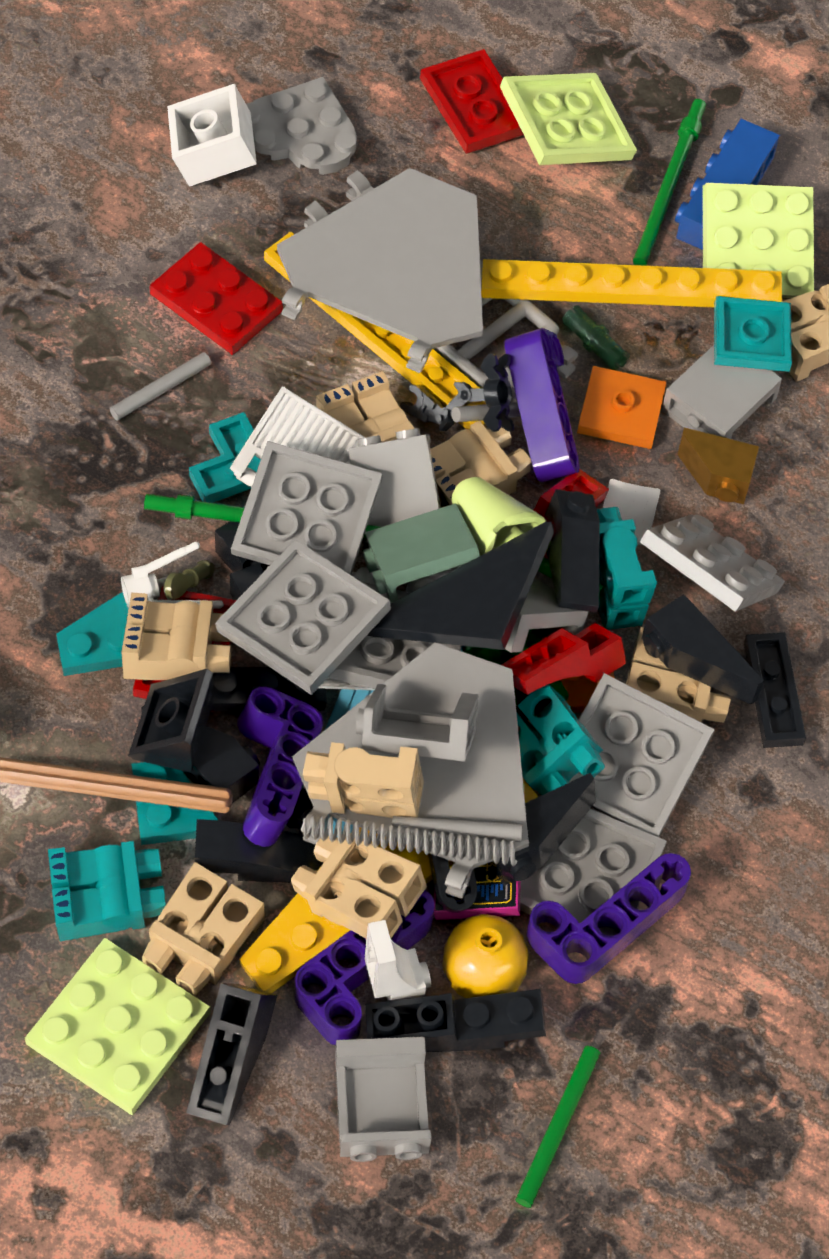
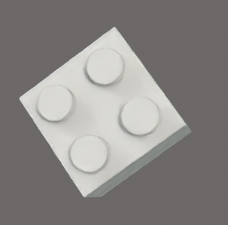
M235 84L167 106L172 159L189 187L257 164L251 112Z

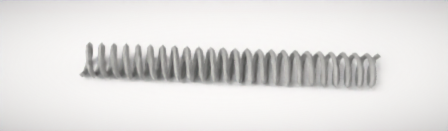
M315 814L311 816L308 831L307 819L303 818V835L306 839L312 833L314 840L320 835L321 839L325 841L329 835L330 841L334 842L338 836L340 843H343L346 838L347 843L350 845L355 838L357 846L364 841L366 847L370 845L372 840L374 848L378 847L381 840V847L383 849L389 843L390 849L393 851L398 843V849L402 852L407 844V851L409 853L413 851L415 846V850L419 854L424 846V853L426 855L433 849V854L437 856L441 848L443 857L447 856L450 848L452 859L456 857L458 851L459 858L462 860L467 851L469 861L473 859L476 851V860L478 862L482 860L484 854L486 863H489L493 854L495 864L499 863L502 854L504 866L508 863L509 857L513 867L517 864L514 842H509L506 852V842L504 839L500 842L497 852L496 839L492 840L489 849V840L487 837L484 838L480 849V838L477 836L471 849L470 835L466 837L463 846V837L459 834L454 846V835L450 833L445 847V833H440L437 843V833L435 830L431 833L428 844V831L425 829L419 844L418 828L414 830L412 841L411 829L409 827L406 828L402 841L401 826L397 827L394 838V828L391 824L388 827L385 838V825L382 823L376 839L375 822L371 824L368 835V823L365 821L359 836V821L356 820L350 836L349 819L346 820L342 833V819L338 818L333 834L332 816L328 819L325 832V817L323 815L319 819L317 831Z

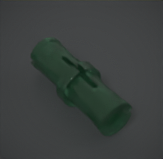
M579 305L573 307L576 314L571 309L568 310L563 317L562 323L583 341V347L588 352L593 351L611 370H619V367L616 365L617 363L621 368L627 363L630 353L625 351L609 336V330L604 325H598Z

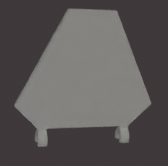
M408 168L277 244L278 254L293 287L288 289L282 299V303L286 304L282 311L283 316L296 320L303 309L306 298L310 297L414 341L407 354L411 358L406 368L418 373L422 372L433 348L483 335L477 195Z
M434 642L383 683L386 685L385 706L390 709L452 716L462 692L479 694L476 733L465 762L419 756L424 785L418 817L523 824L522 842L513 841L515 852L529 847L513 671L505 666ZM365 699L292 756L307 794L309 782L304 781L303 778L307 751L329 754L331 742L344 743L345 749L353 747L362 749L363 735L356 734V719L359 708L363 709ZM365 750L369 755L399 757V754ZM309 798L313 809L306 816L307 831L313 814L316 816V831L322 815L325 817L324 832L326 831L328 819L331 816L336 819L341 818L344 822L349 819L352 825L358 820L360 828H362L363 823L366 821L368 823V831H370L371 824L375 822L377 834L380 825L383 823L385 825V837L388 827L392 824L393 818L358 814L350 811L347 807L345 814L332 813L328 800ZM312 833L310 837L307 839L303 836L304 841L310 842L315 845L321 838V836L319 835V837L316 840H314L312 837ZM445 837V847L448 837ZM471 838V849L474 842V838ZM480 839V849H481V845H482L483 839ZM497 840V852L502 840ZM505 841V842H506V852H507V848H508L509 842H511V841ZM440 848L437 856L455 862L445 881V885L448 886L446 893L462 899L468 887L472 870L486 864L484 854L480 862L476 860V851L471 861L467 858V851L462 860L459 858L458 851L456 857L452 859L450 848L446 857L442 856Z

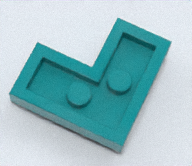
M245 412L209 424V434L221 456L189 467V477L203 502L213 503L251 489L250 486L238 480L237 476L230 469L254 431ZM254 455L248 467L257 472L261 459Z

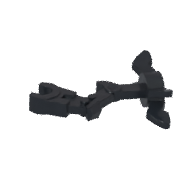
M488 354L480 366L489 378L486 380L484 388L473 389L465 382H454L458 394L446 407H443L442 403L422 385H410L408 388L417 396L415 405L411 402H401L399 406L404 412L423 422L440 424L439 431H447L456 423L451 416L454 407L467 406L471 402L485 401L486 405L490 408L483 418L486 426L493 432L499 431L501 427L506 431L512 432L514 431L513 420L508 418L512 389L508 381V373L505 369L510 365L511 355L504 354L498 359L496 354Z

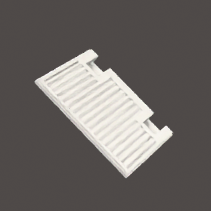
M282 386L230 469L237 476L238 480L252 488L257 472L250 469L248 465L254 455L260 459L262 458L267 441L351 464L348 449L358 447L357 439L365 437Z

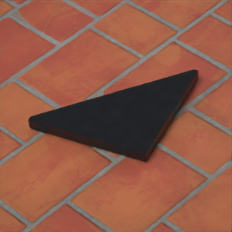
M544 522L391 603V610L367 636L505 650L554 534L551 522Z

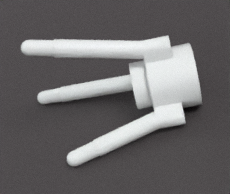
M193 542L146 565L131 568V575L122 576L121 585L128 608L131 592L148 594V601L176 604L181 601H192L200 604L201 600H154L153 598L160 597L159 588L164 586L167 577L157 579L154 573L148 574L199 549L200 543ZM213 601V609H220L224 605L222 601Z

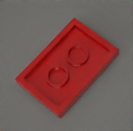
M484 49L421 69L420 80L466 154L524 135L500 88L503 78Z
M199 242L150 284V294L231 355H234L283 311V303L280 299L202 242Z

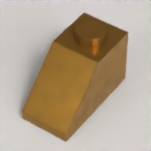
M684 427L677 455L704 493L724 502L744 504L759 446Z

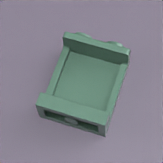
M456 503L365 532L369 548L362 550L369 573L372 572L377 592L379 594L386 593L390 604L398 600L397 586L451 568L463 566L480 557L478 546Z

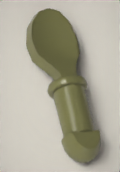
M201 560L197 562L196 566L184 570L183 573H170L164 582L163 588L166 598L168 600L178 599L189 587H196L201 580L211 577L215 570L214 564L209 560Z

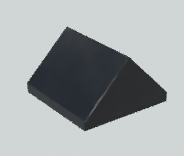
M203 669L151 684L129 751V757L137 761L192 773L213 705V673L210 670Z

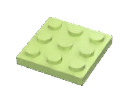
M597 73L504 76L500 88L539 165L633 159L637 149Z
M706 183L703 185V268L781 271L782 298H793L814 291L813 187Z
M104 938L27 1034L25 1041L32 1049L133 1115L209 1016L210 1006Z

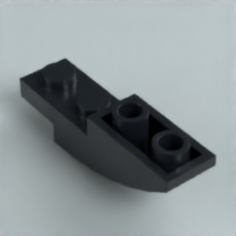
M541 989L455 1000L452 993L365 1004L367 1039L425 1037L426 1052L506 1048L505 1041L546 1036Z

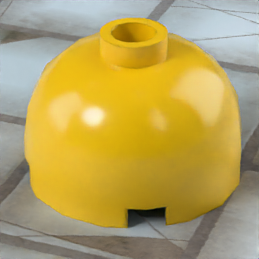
M476 915L466 918L453 929L445 943L442 967L444 974L446 972L447 978L452 983L451 987L457 994L465 998L516 992L526 976L528 949L522 933L513 923L500 916Z

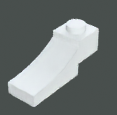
M386 920L368 923L365 963L375 999L386 996L387 1001L425 997L426 988L431 987L430 973L426 962L419 963L416 949L406 950L394 943L390 938Z

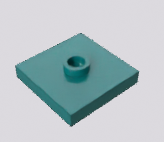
M716 296L714 302V365L790 372L792 366L791 303Z

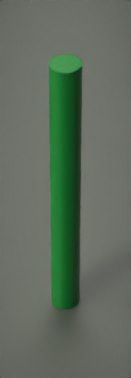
M592 1046L584 1047L515 1201L524 1207H532L601 1054L599 1050Z

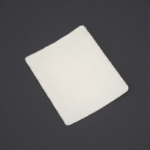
M610 479L609 491L603 508L618 507L622 520L633 519L636 526L635 536L637 537L638 545H643L640 541L647 529L652 528L660 489Z

